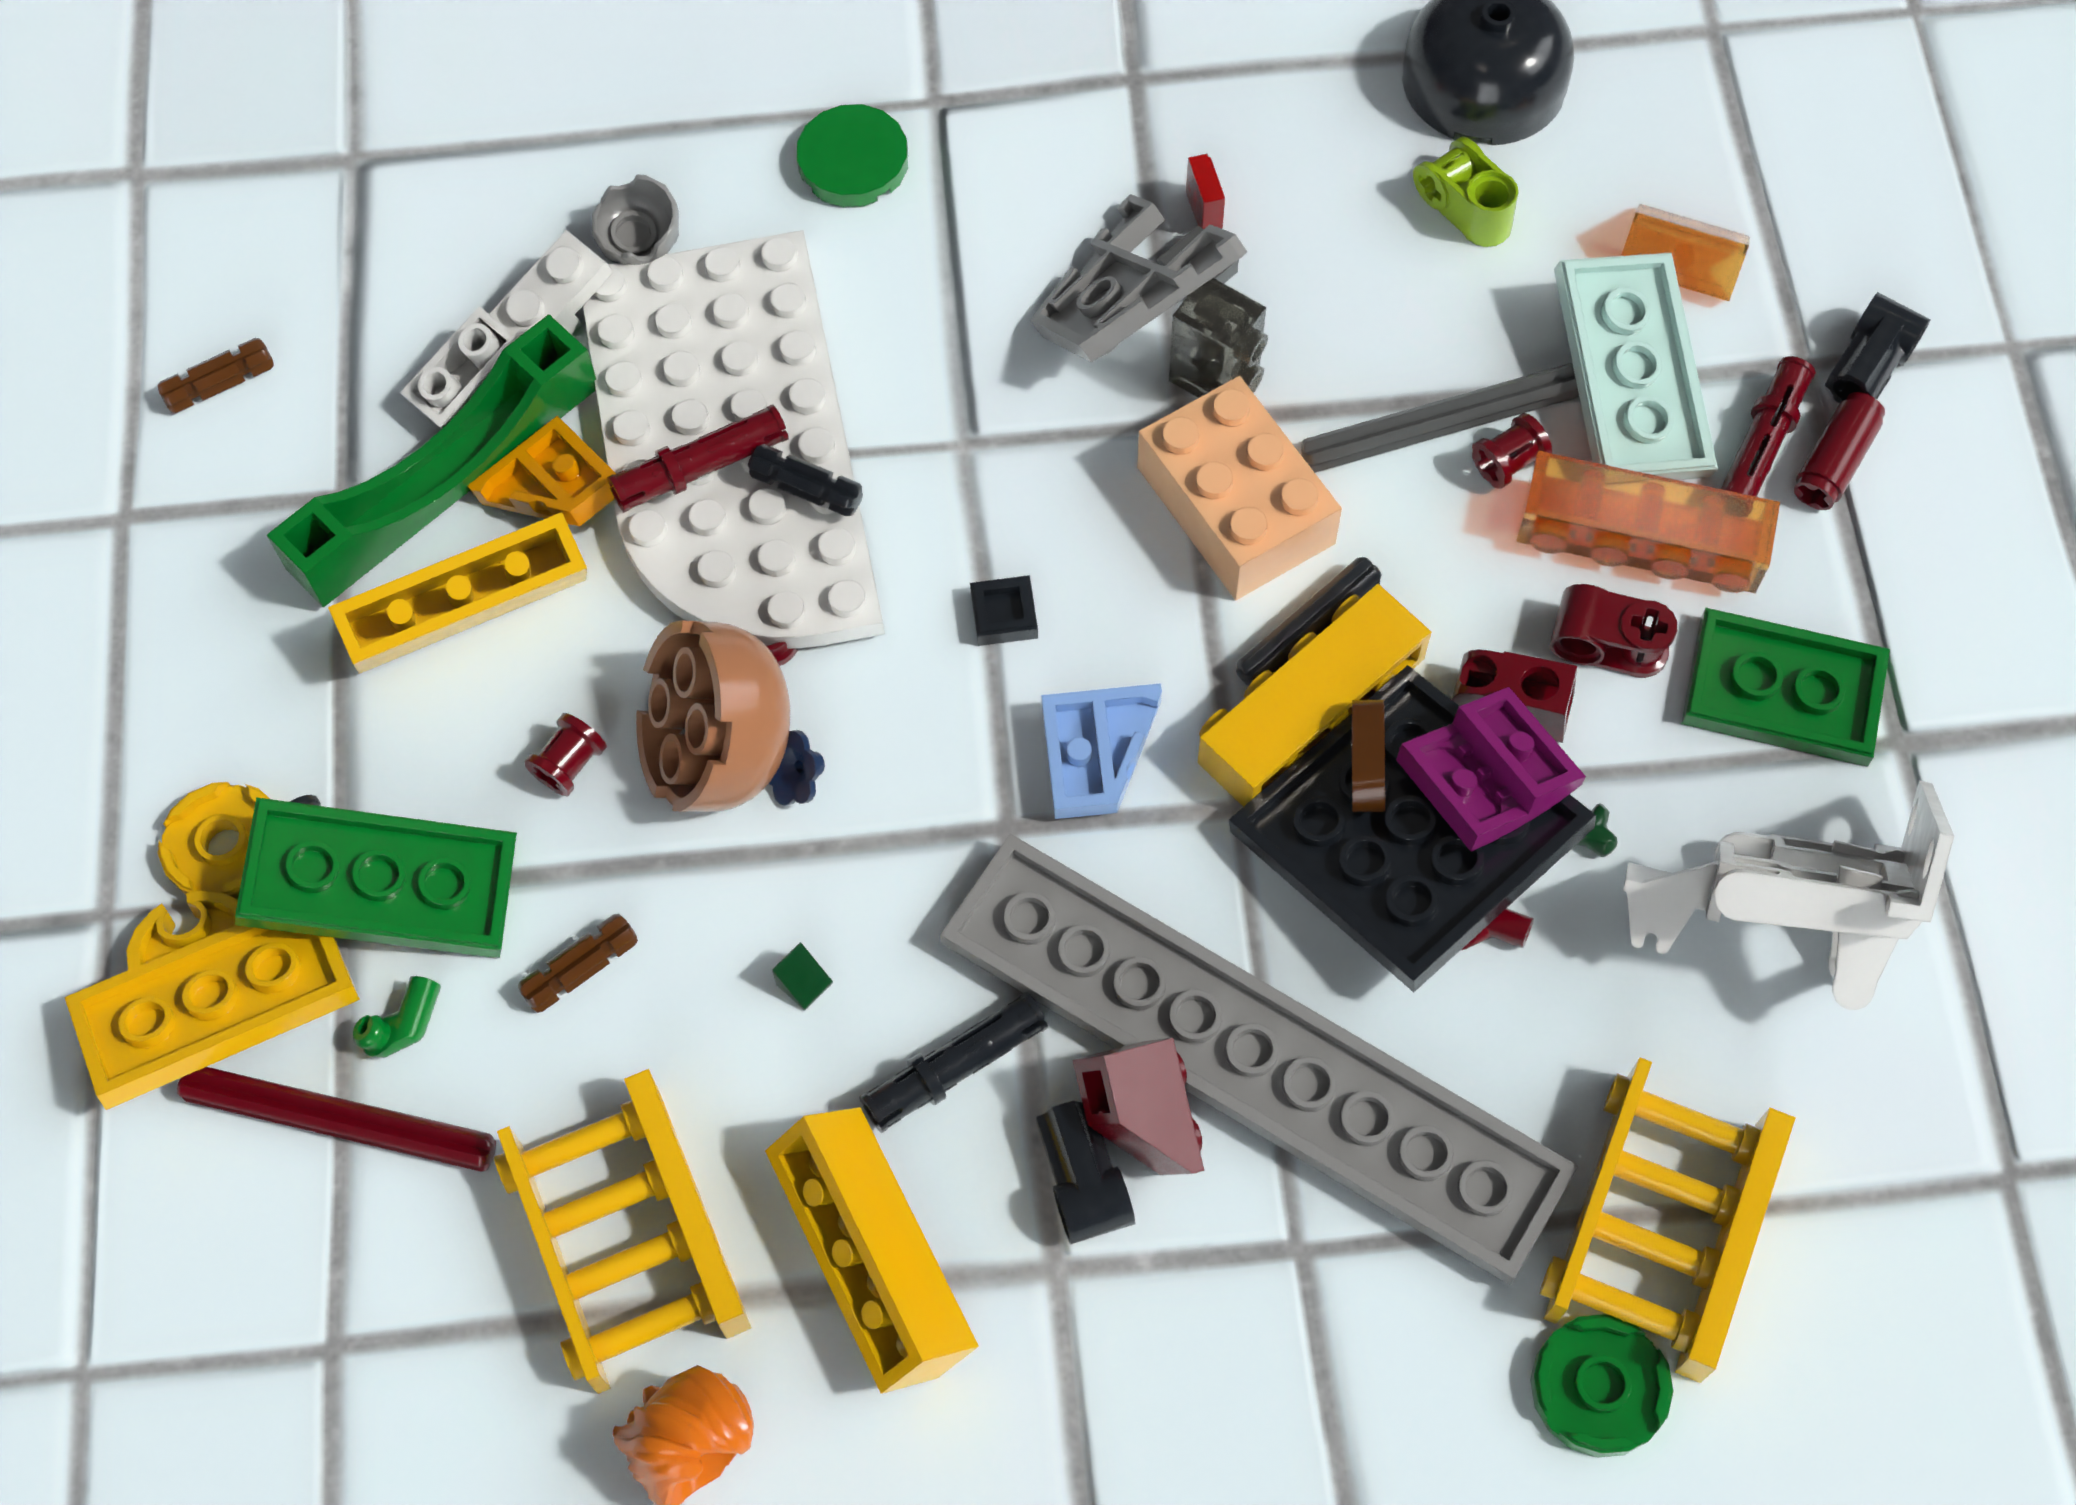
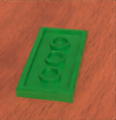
M256 797L235 914V925L500 958L517 832Z

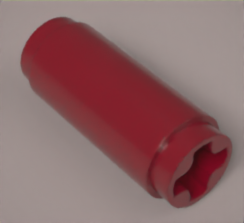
M1854 392L1850 393L1845 400L1839 403L1796 477L1794 494L1802 503L1816 510H1829L1835 502L1841 499L1883 425L1885 408L1877 399L1865 393Z

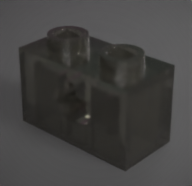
M1212 278L1189 294L1172 315L1169 381L1199 398L1240 375L1254 393L1264 375V368L1260 366V360L1268 342V335L1264 333L1266 307L1215 278Z

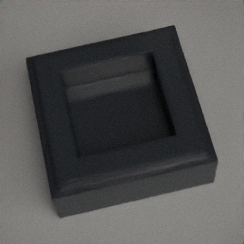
M1030 575L970 583L978 646L1038 639V625Z

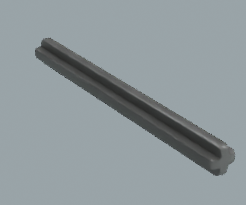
M1573 363L1306 438L1301 444V456L1315 473L1579 397Z

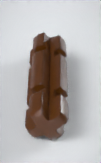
M253 338L238 345L240 351L233 355L230 350H227L186 369L188 375L180 378L177 373L160 381L157 387L165 405L172 413H178L193 406L194 402L192 399L198 396L204 401L245 382L246 380L243 376L250 372L253 377H256L271 370L274 363L265 343L260 338Z
M619 913L613 914L596 926L599 930L597 934L592 936L589 932L545 962L549 967L541 973L537 968L520 980L518 989L528 1005L537 1013L543 1012L560 1000L556 994L563 989L570 993L609 965L610 962L607 958L612 954L620 957L634 947L638 941L637 936L623 916Z

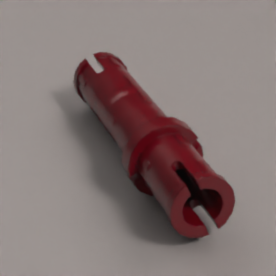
M1795 356L1783 357L1779 361L1777 371L1766 394L1756 399L1751 410L1753 421L1735 455L1723 485L1712 503L1714 509L1722 516L1741 521L1746 520L1750 515L1752 505L1772 467L1786 434L1794 431L1800 420L1801 415L1798 408L1809 384L1816 375L1815 368L1806 360ZM1779 408V410H1778V412H1777V414H1776L1775 419L1772 421V419H1773V417H1774V415H1775L1777 409ZM1757 451H1759V453H1758V455H1757V457H1756V459H1755V461H1754V463H1753V465H1752V467H1751V469H1750V472H1749V474L1747 475V472H1748V470H1749V468H1750V465H1751V463H1752V461H1753V459H1754V457H1755Z
M772 404L765 409L753 413L751 416L712 431L683 446H678L672 450L668 446L655 451L656 457L628 470L626 469L615 475L608 476L607 481L610 487H612L610 489L615 501L624 513L643 504V502L670 491L674 495L687 490L688 483L753 455L758 445L766 444L773 446L789 440V436L786 430H784L786 426L779 411Z

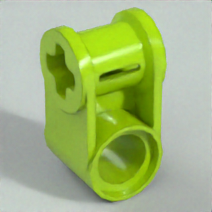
M1463 136L1451 142L1447 153L1433 162L1424 161L1414 168L1413 181L1420 196L1429 206L1438 210L1459 229L1467 240L1475 245L1491 247L1503 243L1510 236L1519 194L1517 183L1511 176L1504 173L1493 163L1474 141Z

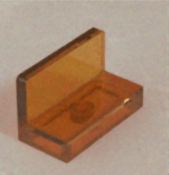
M1639 204L1621 256L1672 253L1679 287L1730 301L1749 247L1750 236Z

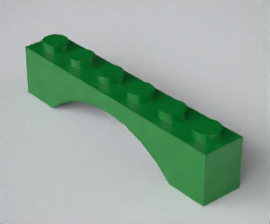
M550 314L545 316L503 349L490 373L471 399L445 427L421 448L392 468L363 483L339 492L314 497L269 532L266 536L285 569L323 608L471 491L468 485L553 418L558 416L561 419L595 392V380L597 379L588 349Z

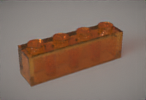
M1538 451L1528 481L1516 542L1532 545L1536 550L1544 553L1556 554L1565 552L1592 558L1595 562L1604 566L1615 567L1625 565L1652 571L1655 575L1665 579L1676 580L1686 578L1713 584L1717 589L1725 592L1738 593L1746 591L1756 594L1770 566L1780 502Z

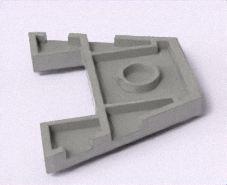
M1130 194L1117 208L1123 218L1111 234L1107 228L1101 229L1090 243L1096 253L1080 273L1076 268L1069 269L1032 316L1030 322L1043 338L1093 362L1111 352L1120 342L1241 259L1247 253V250L1236 234L1209 224L1167 265H1159L1131 252L1161 225L1165 219L1153 202Z

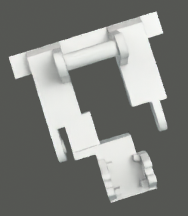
M1919 780L1902 847L1875 844L1874 848L1871 849L1834 840L1833 843L1776 834L1765 836L1733 832L1725 835L1718 842L1715 848L1714 862L1671 873L1628 862L1623 891L1627 893L1632 946L1635 948L1642 947L1645 936L1654 934L1658 938L1656 951L1660 954L1667 953L1695 909L1706 911V919L1720 922L1721 914L1734 921L1833 931L1828 968L1833 977L1832 993L1835 1001L1841 1007L1848 1010L1865 1008L1874 997L1877 983L1898 940H1907L1922 922L1931 923L1955 837L1933 784Z

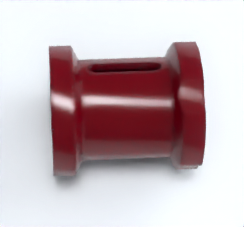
M1522 413L1512 419L1511 428L1491 440L1482 438L1472 444V458L1481 476L1497 489H1502L1510 484L1512 475L1530 463L1541 464L1552 456V444L1548 434L1537 419L1527 413Z
M562 713L556 721L558 730L538 755L530 754L524 762L526 769L538 781L549 787L552 791L568 797L574 790L572 782L592 755L600 756L607 748V745L603 738L585 722L571 714Z

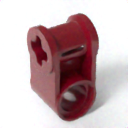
M1574 584L1566 587L1563 591L1549 644L1550 650L1555 656L1573 664L1592 665L1637 678H1647L1658 674L1664 669L1669 658V646L1673 643L1677 634V620L1674 613L1666 605L1657 601L1643 600L1609 592L1595 585ZM1648 616L1653 617L1651 627L1645 626ZM1639 652L1645 653L1642 662H1637L1636 660Z

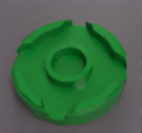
M864 104L839 105L819 113L805 125L797 141L798 171L803 182L805 180L806 184L811 187L812 193L822 201L841 207L866 206L877 202V196L884 194L888 190H890L891 194L900 186L908 170L907 138L900 124L883 110Z
M1607 1314L1579 1316L1555 1330L1536 1354L1530 1379L1534 1407L1547 1430L1571 1450L1597 1458L1623 1456L1648 1443L1668 1418L1674 1392L1669 1363L1660 1348L1656 1349L1653 1342L1645 1337L1646 1333L1639 1327Z

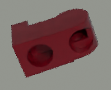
M1481 649L1470 650L1464 653L1451 700L1462 706L1509 687L1556 742L1563 743L1575 694L1577 666L1506 651L1500 653Z

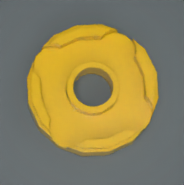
M229 782L211 783L188 793L169 811L163 823L166 829L162 835V843L160 840L158 842V857L165 875L185 895L188 892L194 891L223 892L238 900L256 797L270 799L259 788L245 784L246 787L230 785ZM224 830H234L239 833L237 844L231 851L222 855L209 854V843L217 833Z

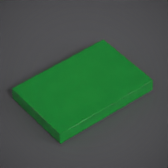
M1705 608L1700 620L1681 724L1868 767L1874 758L1890 649Z

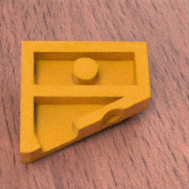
M556 416L471 482L468 488L482 505L543 519L562 512L567 524L580 527L614 500L610 489L612 487L608 484L607 477L616 473L567 424Z

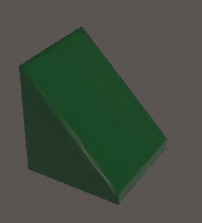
M801 942L772 969L776 985L804 1011L833 984L831 978Z

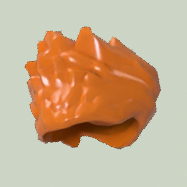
M696 1365L667 1379L661 1387L651 1385L643 1389L644 1406H637L634 1410L630 1411L627 1425L622 1427L614 1426L613 1429L615 1445L627 1456V1461L630 1463L628 1469L633 1473V1478L643 1485L648 1493V1498L653 1504L680 1505L695 1491L720 1477L725 1467L730 1464L737 1453L742 1455L750 1449L754 1422L748 1401L736 1384L730 1383L720 1373H715Z

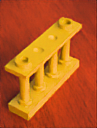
M1639 1057L1627 1077L1616 1074L1608 1092L1603 1111L1614 1116L1564 1259L1553 1256L1545 1273L1539 1294L1550 1298L1543 1319L1557 1324L1568 1310L1570 1301L1573 1300L1672 1340L1671 1348L1681 1351L1674 1373L1701 1383L1716 1370L1796 1117L1769 1108L1755 1126L1745 1123L1741 1129L1644 1091L1643 1088L1652 1062ZM1634 1116L1732 1153V1161L1741 1164L1735 1186L1725 1184L1723 1189H1720L1623 1151ZM1613 1176L1712 1214V1222L1721 1225L1715 1248L1705 1246L1700 1251L1602 1212ZM1592 1237L1691 1276L1692 1284L1701 1288L1694 1312L1685 1308L1682 1314L1580 1274Z
M649 1069L624 1078L632 1100L620 1105L621 1112L532 1149L524 1151L522 1143L510 1126L497 1131L504 1153L494 1157L498 1174L508 1194L516 1191L519 1192L571 1336L560 1342L565 1361L573 1379L576 1381L585 1377L586 1381L598 1394L611 1389L602 1362L701 1319L704 1325L717 1320L726 1339L752 1328L661 1093ZM630 1136L633 1137L635 1142L645 1137L647 1138L654 1160L643 1164L645 1171L546 1211L534 1176ZM653 1196L656 1197L658 1202L668 1197L670 1198L678 1220L666 1225L668 1232L571 1273L568 1272L556 1237ZM678 1257L681 1263L693 1258L702 1282L690 1286L691 1294L593 1336L591 1335L579 1302L580 1298Z

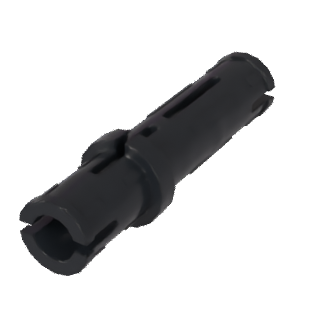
M1028 993L1020 995L1019 998L1006 1005V1007L956 1036L952 1041L936 1051L934 1050L924 1057L921 1054H917L907 1060V1068L883 1084L859 1096L860 1102L864 1105L865 1112L878 1131L883 1133L902 1118L930 1102L932 1105H937L946 1099L945 1092L956 1086L957 1083L988 1066L1027 1039L1029 1040L1038 1033L1048 1029V1024L1044 1020V1014Z

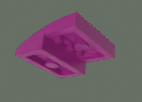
M1509 687L1459 706L1452 724L1402 743L1396 758L1397 762L1470 851L1487 845L1536 818L1583 784L1586 778L1584 773Z

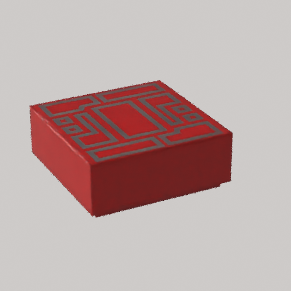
M1207 153L1189 157L1186 194L1196 223L1202 229H1205L1209 224L1222 229L1225 196L1212 159L1208 157Z

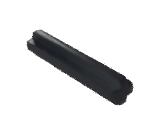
M1366 557L1356 558L1238 660L1236 664L1238 677L1249 686L1258 675L1266 670H1270L1274 674L1289 661L1288 655L1302 637L1310 632L1319 635L1333 623L1331 620L1334 613L1346 599L1354 594L1361 598L1376 584L1380 585L1382 574L1378 567L1373 565Z

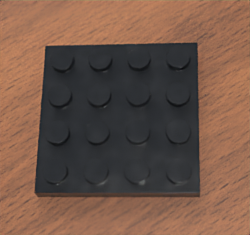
M1407 665L1368 699L1384 700L1385 812H1353L1351 713L1229 819L1230 832L1414 993L1595 828L1596 815L1569 794L1550 809L1514 831L1487 845L1470 851L1396 760L1402 743L1452 724L1459 708L1458 704Z

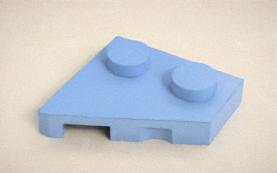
M1161 683L1041 695L1055 819L1118 813L1161 704Z

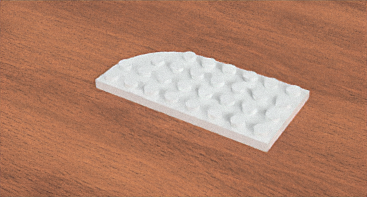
M804 230L669 253L647 264L624 265L619 262L608 264L613 273L583 305L592 366L597 379L595 380L607 464L616 474L656 457L655 451L668 446L672 450L678 446H683L712 431L751 416L753 413L773 404L779 411L786 426L784 430H786L789 436V440L771 446L783 451L782 458L786 459V456L793 455L834 472L833 479L837 480V477L844 476L855 481ZM751 456L688 483L687 490L674 495L670 491L643 502V504L624 513L619 508L615 499L613 500L619 531L632 565L654 596L684 620L731 624L750 632L765 645L786 642L788 649L824 646L885 634L860 505L854 515L843 516L829 510L830 503L825 502L824 505L819 506L778 489L779 482L774 481L772 485L756 480L749 475L748 462Z

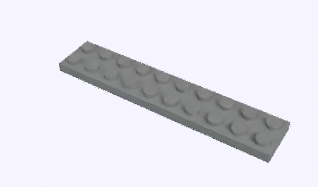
M1011 833L940 934L942 945L1020 992L1028 993L1035 1001L1114 1048L1142 1041L1174 1038L1176 1051L1183 1059L1186 1067L1187 1081L1185 1089L1187 1092L1508 1285H1511L1578 1168V1165Z

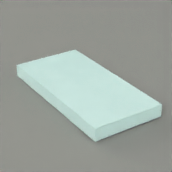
M1672 253L1560 260L1554 268L1597 486L1711 477L1718 470Z

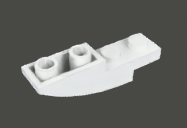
M565 230L490 314L479 306L400 393L442 429L471 399L490 373L503 349L545 316L550 314L572 335L582 325L575 314L610 277L613 270L603 259L569 231Z

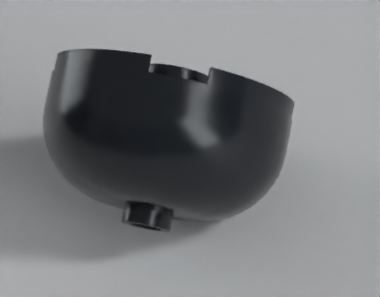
M1430 0L1417 15L1407 39L1402 77L1404 92L1417 115L1433 129L1454 139V134L1457 132L1471 137L1492 138L1491 145L1509 144L1526 139L1545 128L1562 108L1574 65V45L1571 32L1561 11L1551 0Z

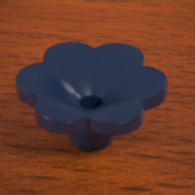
M789 731L788 743L782 762L776 774L769 782L773 786L775 800L784 806L794 804L795 802L804 804L812 801L816 794L815 780L824 771L825 763L823 756L819 752H814L810 749L809 739L803 731Z

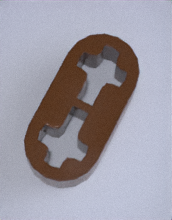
M1352 700L1353 812H1385L1384 700Z

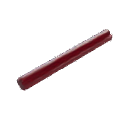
M205 1067L182 1077L177 1085V1094L186 1102L480 1172L489 1169L496 1151V1140H494L490 1133L215 1068Z

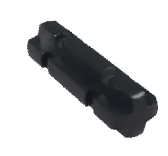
M766 444L756 447L748 462L749 475L752 478L772 485L774 481L779 482L778 489L819 506L824 505L825 502L830 503L828 509L843 516L854 515L863 498L860 483L844 476L837 477V480L833 479L834 472L793 455L786 456V459L782 458L783 451Z

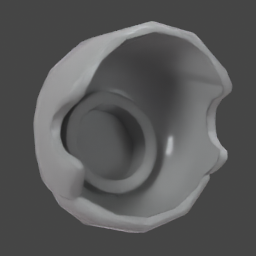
M637 174L633 181L624 185H610L592 214V235L594 241L604 256L613 262H619L624 265L650 263L668 254L678 239L679 210L677 203L665 184L646 175Z

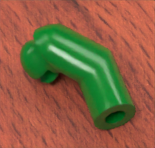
M411 976L399 1010L382 1018L378 1015H365L359 1019L353 1029V1041L358 1047L363 1049L366 1055L376 1058H386L419 1042L426 1033L441 985L425 977Z

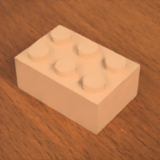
M1240 375L1139 430L1137 468L1235 601L1336 544L1342 512L1341 506Z

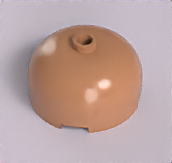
M687 620L672 622L655 639L643 668L645 672L653 674L648 698V711L637 710L636 713L637 744L642 771L654 798H666L673 805L672 811L719 812L730 810L756 797L772 780L782 762L790 731V700L786 681L772 652L750 632L726 623Z

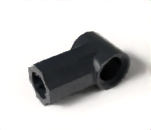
M1877 292L1858 321L1850 337L1852 339L1851 343L1837 362L1824 385L1833 394L1834 401L1840 403L1850 393L1854 392L1865 393L1878 399L1898 364L1904 366L1931 319Z
M1073 1100L1054 1106L1046 1113L1037 1116L1036 1124L1056 1183L1053 1186L1056 1205L1070 1245L1135 1225L1133 1207L1121 1171L1118 1166L1112 1167L1103 1136L1087 1125L1083 1103Z

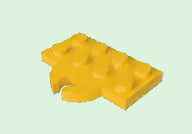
M194 891L186 893L189 908L195 918L200 920L192 930L184 934L173 935L172 933L176 925L162 903L155 907L134 929L126 950L127 971L64 997L96 1096L105 1110L360 1000L335 938L235 925V914L238 900L223 892Z

